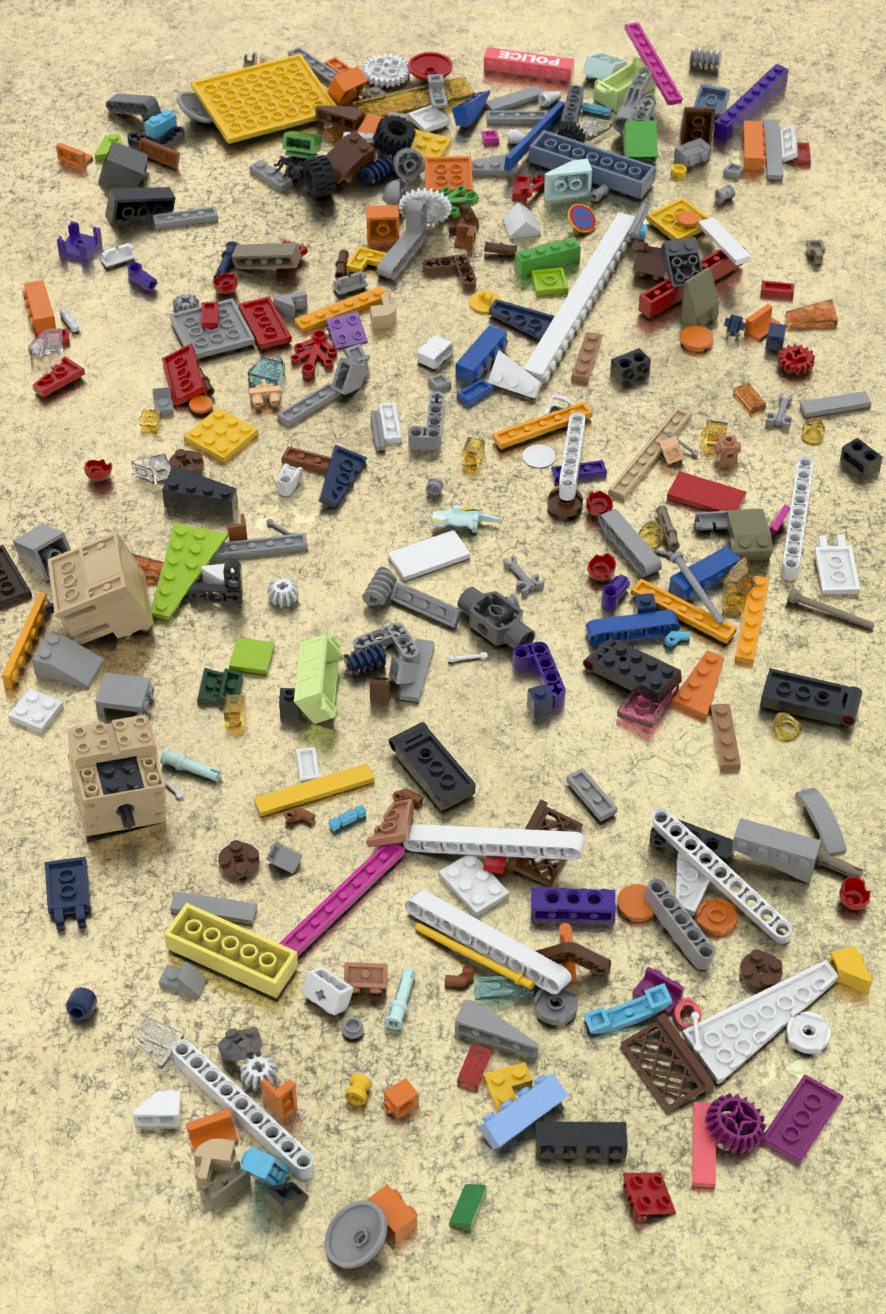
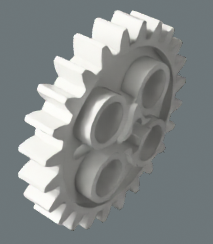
M379 54L378 57L373 56V59L368 58V61H365L362 72L370 81V84L375 83V86L380 85L381 88L384 85L387 88L389 85L394 87V84L400 86V82L405 83V80H408V77H410L407 60H403V57L398 58V55L392 57V54L389 56L386 54L384 56Z
M417 188L416 192L411 190V193L406 192V196L402 195L399 210L402 218H406V205L410 198L425 202L427 204V224L430 226L433 223L438 225L439 221L444 222V219H448L450 215V200H448V196H444V193L438 194L439 190L432 192V188L429 191L426 188L423 191Z

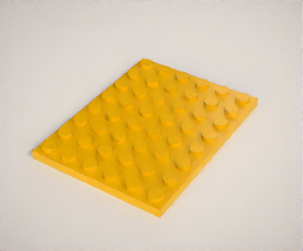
M301 54L191 82V88L228 144L316 121V106H337Z

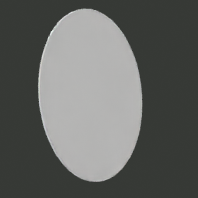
M536 444L527 447L523 451L522 457L528 465L542 468L551 465L555 461L556 454L552 448Z

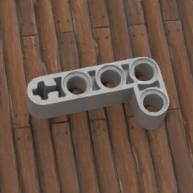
M435 391L429 395L426 426H413L408 430V445L411 449L433 451L441 448L445 412V395L442 392Z

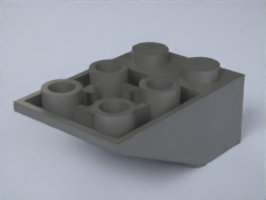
M696 237L663 242L660 251L673 288L684 287L685 281L703 271Z

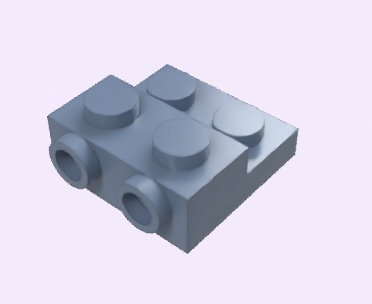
M700 84L693 107H715V117H720L727 108L730 89Z

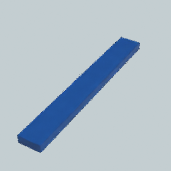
M559 101L505 157L504 170L510 171L528 153L530 145L542 131H549L562 117L565 102Z

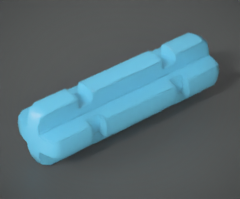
M584 102L582 105V111L585 112L590 111V113L603 114V116L608 117L611 114L610 107L604 108V106L596 104L590 105L587 102Z
M363 805L355 807L354 811L351 809L339 815L338 818L330 819L328 823L331 830L335 831L340 826H346L356 821L357 818L360 819L366 816V810Z

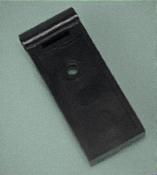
M607 638L583 660V665L588 671L599 674L658 704L682 682L680 669L617 639Z
M769 668L760 706L840 725V723H843L844 725L851 726L856 722L863 692L855 686L849 687Z
M424 722L388 739L392 751L396 753V757L441 811L475 794L476 783Z

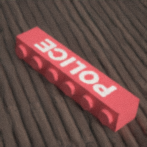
M487 47L484 55L483 70L571 82L575 59Z

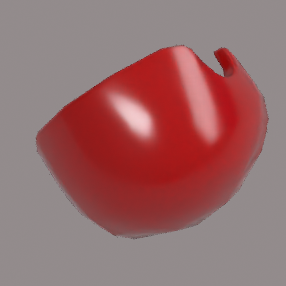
M222 273L213 280V286L219 294L229 295L237 289L238 280L234 273Z
M104 459L99 461L88 460L84 465V472L92 481L103 482L110 477L113 467L112 463L107 465Z
M601 490L597 492L591 491L586 499V509L591 515L598 517L613 509V500Z
M609 553L604 555L596 554L588 562L587 571L591 578L597 581H607L615 573L616 561Z
M848 877L843 881L839 890V898L846 907L851 910H861L870 903L871 891H867L865 888L864 880L857 877Z

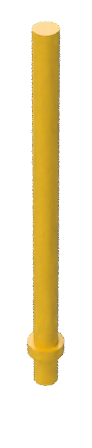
M421 923L416 924V931L513 980L514 984L522 985L530 990L534 987L535 982L526 978L525 974L521 972L516 973Z

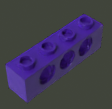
M531 888V921L615 923V890Z

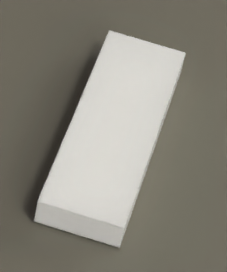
M795 126L780 130L783 162L797 158L798 148Z
M378 404L385 444L401 443L402 436L396 404Z

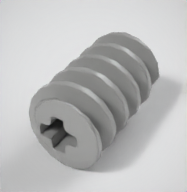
M696 47L694 51L691 50L689 65L692 66L695 62L696 67L701 64V67H704L706 64L707 68H710L712 65L713 69H716L718 65L719 69L721 51L716 54L715 50H713L711 54L710 50L707 49L706 53H704V48L698 52V47Z
M379 567L362 595L363 601L370 606H383L391 590H393L395 582H397L396 576L388 568Z

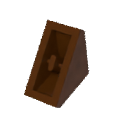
M376 676L371 678L370 701L389 703L393 680Z

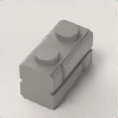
M702 138L693 140L675 148L674 160L686 168L694 166L710 158L711 147Z

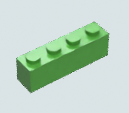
M575 237L518 251L515 252L514 268L520 277L531 275V270L552 269L580 262L581 246Z

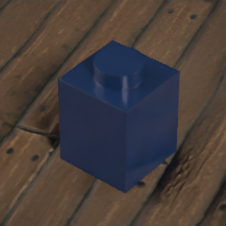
M770 322L765 348L782 350L787 325Z
M653 593L637 594L634 596V614L656 611L657 606Z
M546 684L529 688L527 691V705L534 718L552 713L553 697Z

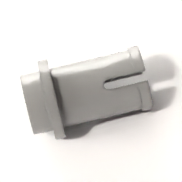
M602 184L599 188L592 190L590 193L591 200L600 201L601 197L609 192L608 187Z

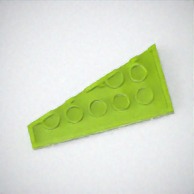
M178 523L173 524L151 608L152 617L164 620L171 618L180 605L181 600L188 594L190 586L196 583L201 576L202 566L209 565L214 554L219 551L222 543L228 538V533Z

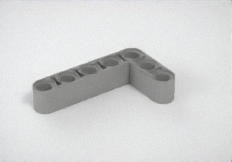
M412 198L408 200L406 205V230L380 261L377 267V275L392 280L395 279L424 242L427 235V204L425 202Z

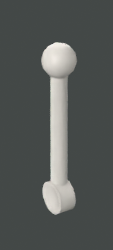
M481 652L479 655L467 656L450 655L448 661L454 662L455 660L477 658L486 660L487 653Z
M164 779L165 785L175 793L176 798L182 799L184 797L183 792L177 791Z
M693 1012L691 1014L695 1037L693 1051L700 1053L702 1045L699 1044V1014Z

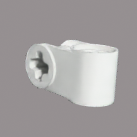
M286 463L283 465L277 477L278 493L281 496L293 494L302 479V467L295 468Z

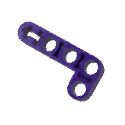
M533 642L516 646L513 649L512 658L514 669L519 671L534 669L539 684H546L553 697L552 709L564 707L566 689L548 645L544 642Z

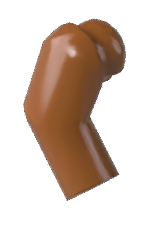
M409 789L395 791L392 795L394 802L412 799L413 803L417 806H420L423 802V797Z
M301 807L289 809L284 813V817L288 822L304 820L313 823L316 816L314 813Z
M464 966L462 973L458 976L445 975V986L463 987L468 984L475 975L473 967Z

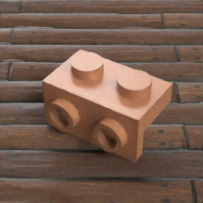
M345 962L344 981L354 988L353 993H360V990H369L370 994H382V991H387L388 964Z

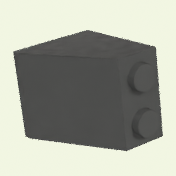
M112 141L103 162L98 183L139 185L141 180L144 181L147 173L146 170L149 162H147L148 155Z

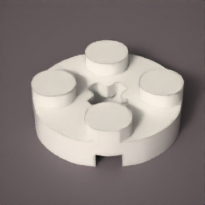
M808 1011L801 1012L800 1015L793 1016L788 1022L786 1029L788 1045L802 1053L818 1055L827 1047L830 1041L831 1028L824 1022L825 1019L821 1015ZM807 1029L811 1030V1034L814 1035L808 1036L805 1035L803 1032H806Z

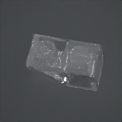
M44 329L28 345L30 356L42 357L43 355L58 356L64 354L62 329Z
M165 453L131 461L133 477L153 484L166 482L171 470Z

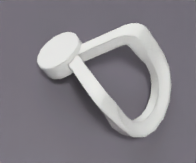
M553 394L544 415L549 414L553 407L564 409L572 406V401L567 397ZM553 399L562 400L568 406L552 404Z

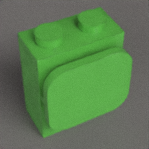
M631 119L625 121L623 126V150L625 157L640 162H656L658 158L656 121L651 119L643 121Z
M297 131L284 133L282 149L287 150L285 155L307 159L317 157V152L321 151L322 135Z

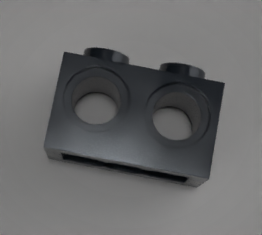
M638 348L611 359L610 372L622 384L649 373L651 359Z
M858 437L842 446L840 460L864 478L880 470L883 456Z

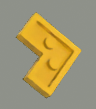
M358 246L348 261L346 270L357 273L359 271L363 272L367 264L378 267L380 261L387 253Z
M526 1062L483 1074V1079L496 1112L501 1110L499 1106L508 1099H511V1101L516 1099L513 1090L533 1084V1079Z

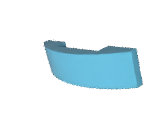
M665 983L645 990L644 996L605 1010L603 1006L583 1014L590 1033L599 1034L626 1028L664 1010L673 1003Z

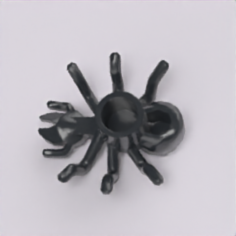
M280 156L278 163L273 166H279L275 169V172H278L282 169L283 165H286L287 167L282 177L288 176L293 180H298L304 177V161L302 162L301 157L294 162L296 159L294 156L286 158Z

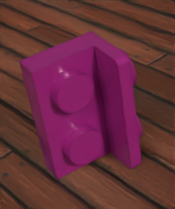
M647 967L645 976L633 990L632 996L639 998L645 995V990L665 983L673 1003L660 1012L665 1013L669 1017L674 1011L675 1005L683 999L684 987L679 982L667 978L660 971Z

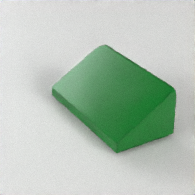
M464 1185L449 1225L471 1232L487 1192L486 1185Z

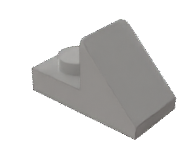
M306 291L273 297V302L278 312L291 318H295V310L308 307Z
M170 387L152 389L156 416L174 414Z
M392 657L389 677L396 684L414 683L418 664L403 662L400 658Z
M185 961L182 969L166 965L160 977L159 986L199 998L207 978Z

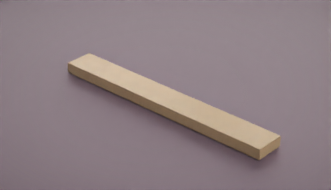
M676 408L609 488L608 494L624 501L662 455L663 450L660 441L668 439L670 432L677 436L691 419L692 414Z

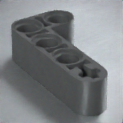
M117 93L105 103L106 108L111 113L141 115L143 123L149 120L150 117L161 113L156 98L148 95Z

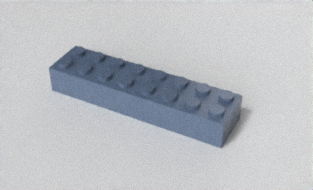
M545 130L530 145L529 162L554 170L572 160L588 159L592 168L591 183L605 184L610 189L641 199L655 182L656 166Z

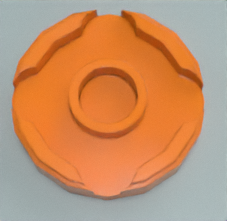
M689 326L680 333V343L689 351L702 352L713 345V334L705 327Z
M632 884L624 887L619 892L617 909L624 918L627 917L633 922H645L654 917V912L644 900L647 886Z
M713 898V900L703 901L698 906L696 923L706 934L715 937L725 936L736 928L738 914L735 911V907L727 900Z

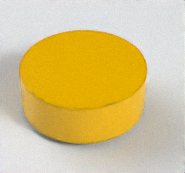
M675 164L671 167V175L673 177L682 178L686 176L687 168L684 165Z

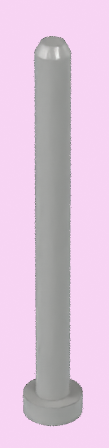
M680 551L673 553L670 556L672 563L678 565L718 624H722L724 622L722 616L683 561V554Z

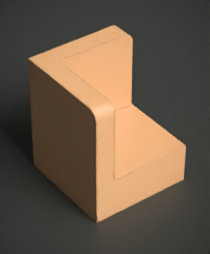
M676 435L660 441L668 465L684 459Z

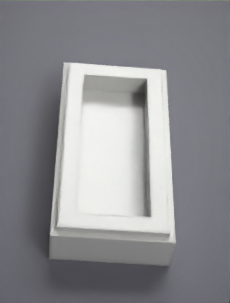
M316 748L296 749L300 783L320 778Z

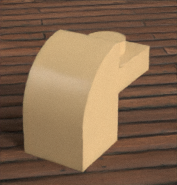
M388 293L381 294V305L370 306V319L373 330L388 328L397 320V303L392 304V300L388 298Z
M211 1139L205 1141L196 1149L194 1153L195 1179L198 1180L199 1189L204 1185L209 1187L213 1170L229 1172L232 1169L236 1154L235 1141Z

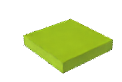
M563 268L531 270V278L536 296L568 293L569 288Z
M237 637L229 662V669L267 675L275 642Z

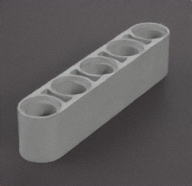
M617 509L598 516L600 527L642 576L645 577L662 569L658 556Z
M658 878L651 879L644 893L645 902L691 963L699 970L709 968L715 955L714 946L666 883Z

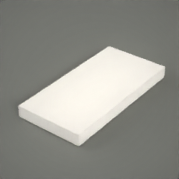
M452 530L389 552L388 558L403 581H407L469 559L470 552L456 532Z

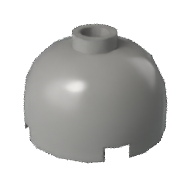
M404 148L398 151L392 162L395 173L407 181L415 180L423 172L425 166L424 158L418 151L412 148Z
M396 179L387 184L382 195L383 201L387 205H398L399 208L402 195L406 196V192L410 193L409 190H406L405 186L408 184L405 179Z

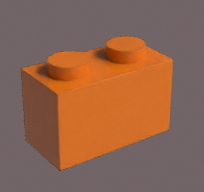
M388 1184L367 1199V1201L377 1204L384 1211L387 1218V1235L395 1244L417 1228V1212L411 1205L407 1206L403 1202L401 1194L396 1189L392 1190Z

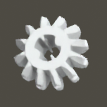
M285 576L283 579L277 577L276 581H271L267 588L269 602H273L274 606L280 605L281 608L283 605L289 607L290 603L294 604L299 596L297 583L293 582L292 578L286 579Z
M263 1053L260 1057L253 1054L252 1059L246 1058L245 1064H242L240 1067L241 1081L245 1082L247 1089L253 1087L255 1092L258 1088H261V1081L264 1078L272 1086L274 1084L273 1081L278 1078L277 1064L273 1063L271 1056L265 1058Z

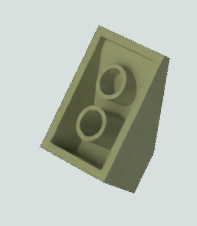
M709 267L685 281L681 321L688 326H704L719 314V299Z
M763 508L727 510L732 551L741 558V561L769 560L773 552V546Z

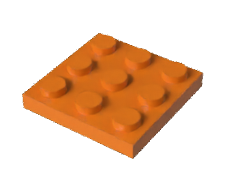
M471 156L425 157L426 190L429 191L432 188V192L437 190L440 192L444 187H450L451 192H453L458 186L463 185L467 193L473 191Z

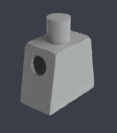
M341 357L331 388L344 395L360 389L364 378L368 375L367 365L356 359Z

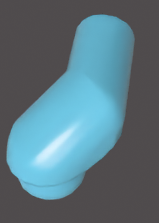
M671 631L665 637V644L671 647L680 640L690 641V631Z

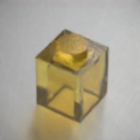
M707 420L706 427L703 426L701 437H704L703 444L715 446L718 442V436H727L728 423Z
M472 437L467 438L462 450V464L475 467L480 466L485 454V440Z
M226 695L224 706L225 725H245L246 695Z

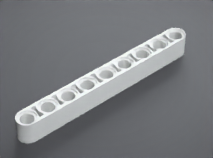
M801 456L797 460L781 569V577L787 581H793L797 578L800 565L814 463L813 459L809 456Z
M657 808L653 811V828L775 942L778 944L789 942L792 927L780 913L667 809ZM659 817L666 818V821L663 823H659L656 821V819ZM673 831L681 832L679 836L671 835ZM690 844L696 846L694 850H688L685 847ZM703 858L711 860L709 864H703L700 861ZM718 872H723L726 874V876L724 878H718L716 877V874ZM733 886H739L741 888V891L733 892L731 891V888ZM754 900L757 904L751 907L746 902ZM768 914L772 919L764 921L761 916ZM782 928L788 933L779 935L776 931Z
M412 824L410 825L408 840L404 841L403 846L412 852L578 860L582 856L585 837L581 833L569 831Z
M423 889L418 890L405 902V908L412 916L516 973L521 972L525 974V977L534 981L535 985L551 994H558L571 981L570 972L563 966Z
M181 1039L173 1044L174 1063L223 1110L230 1109L232 1118L268 1152L287 1166L296 1178L308 1180L313 1176V1156L305 1147L189 1041ZM272 1135L277 1136V1137H275V1138H269V1136H272ZM301 1164L308 1165L306 1167H300Z

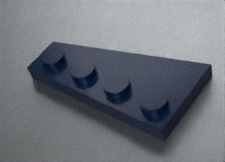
M497 299L494 300L489 308L491 316L541 340L555 317L551 314Z
M335 444L318 502L335 508L368 457Z

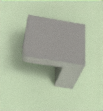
M275 841L266 859L272 864L294 873L303 855Z

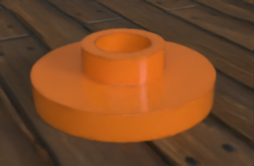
M683 211L678 215V222L683 226L692 227L698 224L699 215L692 211Z
M204 395L196 396L189 402L191 411L200 414L210 411L213 406L212 400Z

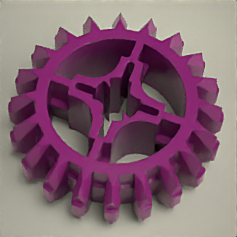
M729 1093L726 1096L721 1095L718 1099L713 1100L706 1111L707 1115L704 1122L707 1123L706 1130L711 1131L709 1138L716 1139L715 1145L721 1143L723 1150L730 1148L732 1153L738 1150L741 1154L745 1150L751 1151L761 1142L760 1140L764 1137V1130L766 1129V1124L763 1123L765 1116L759 1115L761 1108L756 1109L754 1107L755 1102L749 1103L747 1097L741 1099L739 1093L734 1097Z

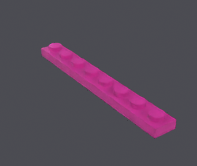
M640 23L625 24L624 30L644 65L651 69L652 79L667 105L681 104L683 98Z
M397 843L380 846L279 944L296 951L298 957L405 854V848Z

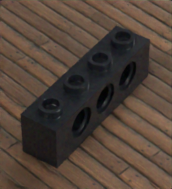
M659 817L656 821L663 823L666 821V818ZM679 820L729 866L735 850L732 849L733 839ZM652 827L649 842L678 854V851ZM679 831L671 833L672 836H679L681 834ZM690 844L687 845L685 848L688 850H694L696 846ZM703 858V859H702V860H704V861H706V862H709V863L711 862V860L708 859V858Z

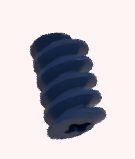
M383 156L360 169V176L366 184H374L375 181L378 182L380 179H384L385 176L388 177L390 174L395 173L394 165L387 156Z
M378 643V645L372 644L371 648L366 646L364 650L358 649L357 653L352 651L350 655L344 654V663L347 671L350 674L353 671L356 676L358 675V669L365 673L366 666L371 671L372 664L376 668H379L380 661L384 666L386 665V654L381 643Z

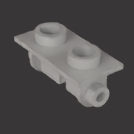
M359 271L351 274V279H349L348 275L336 278L332 287L338 295L369 285L365 281L366 273Z
M704 511L695 514L694 525L700 531L713 530V524L716 525V529H729L727 511Z

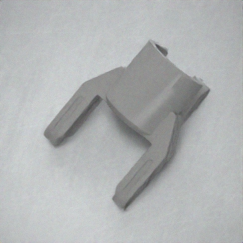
M641 67L628 88L626 98L612 120L614 129L621 135L624 134L623 126L625 121L631 119L636 121L651 119L656 121L657 125L656 116L652 114L656 105L655 96L653 94L642 96L652 79V72L649 67ZM643 73H649L647 76H641ZM637 84H642L639 88L635 87Z

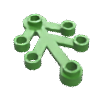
M463 185L458 186L453 192H451L450 187H444L438 192V194L444 193V196H448L450 204L468 203L474 206L479 201L477 192L470 191L467 193ZM451 205L450 211L452 218H457L460 215L459 209Z

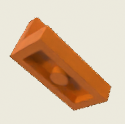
M60 142L56 145L58 159L83 168L93 159V155Z
M767 304L746 319L744 332L758 341L765 338L768 334L770 322L781 324L771 317L773 307Z
M265 1078L261 1081L263 1104L280 1121L297 1109L296 1085L291 1079L277 1089Z
M230 1109L186 1123L188 1137L194 1153L202 1143L211 1139L233 1140L235 1143L239 1141L233 1126Z

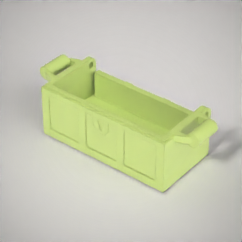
M635 56L633 63L621 68L602 81L596 80L594 84V100L617 112L626 98L628 88L636 73L641 67H646L642 59ZM643 73L641 76H647L649 73ZM653 79L649 82L643 95L656 87ZM642 84L635 85L636 88L642 86Z
M333 632L329 633L328 636L323 634L300 642L294 702L314 724L339 716V710L335 707L338 662L344 660V655L341 650L342 642Z

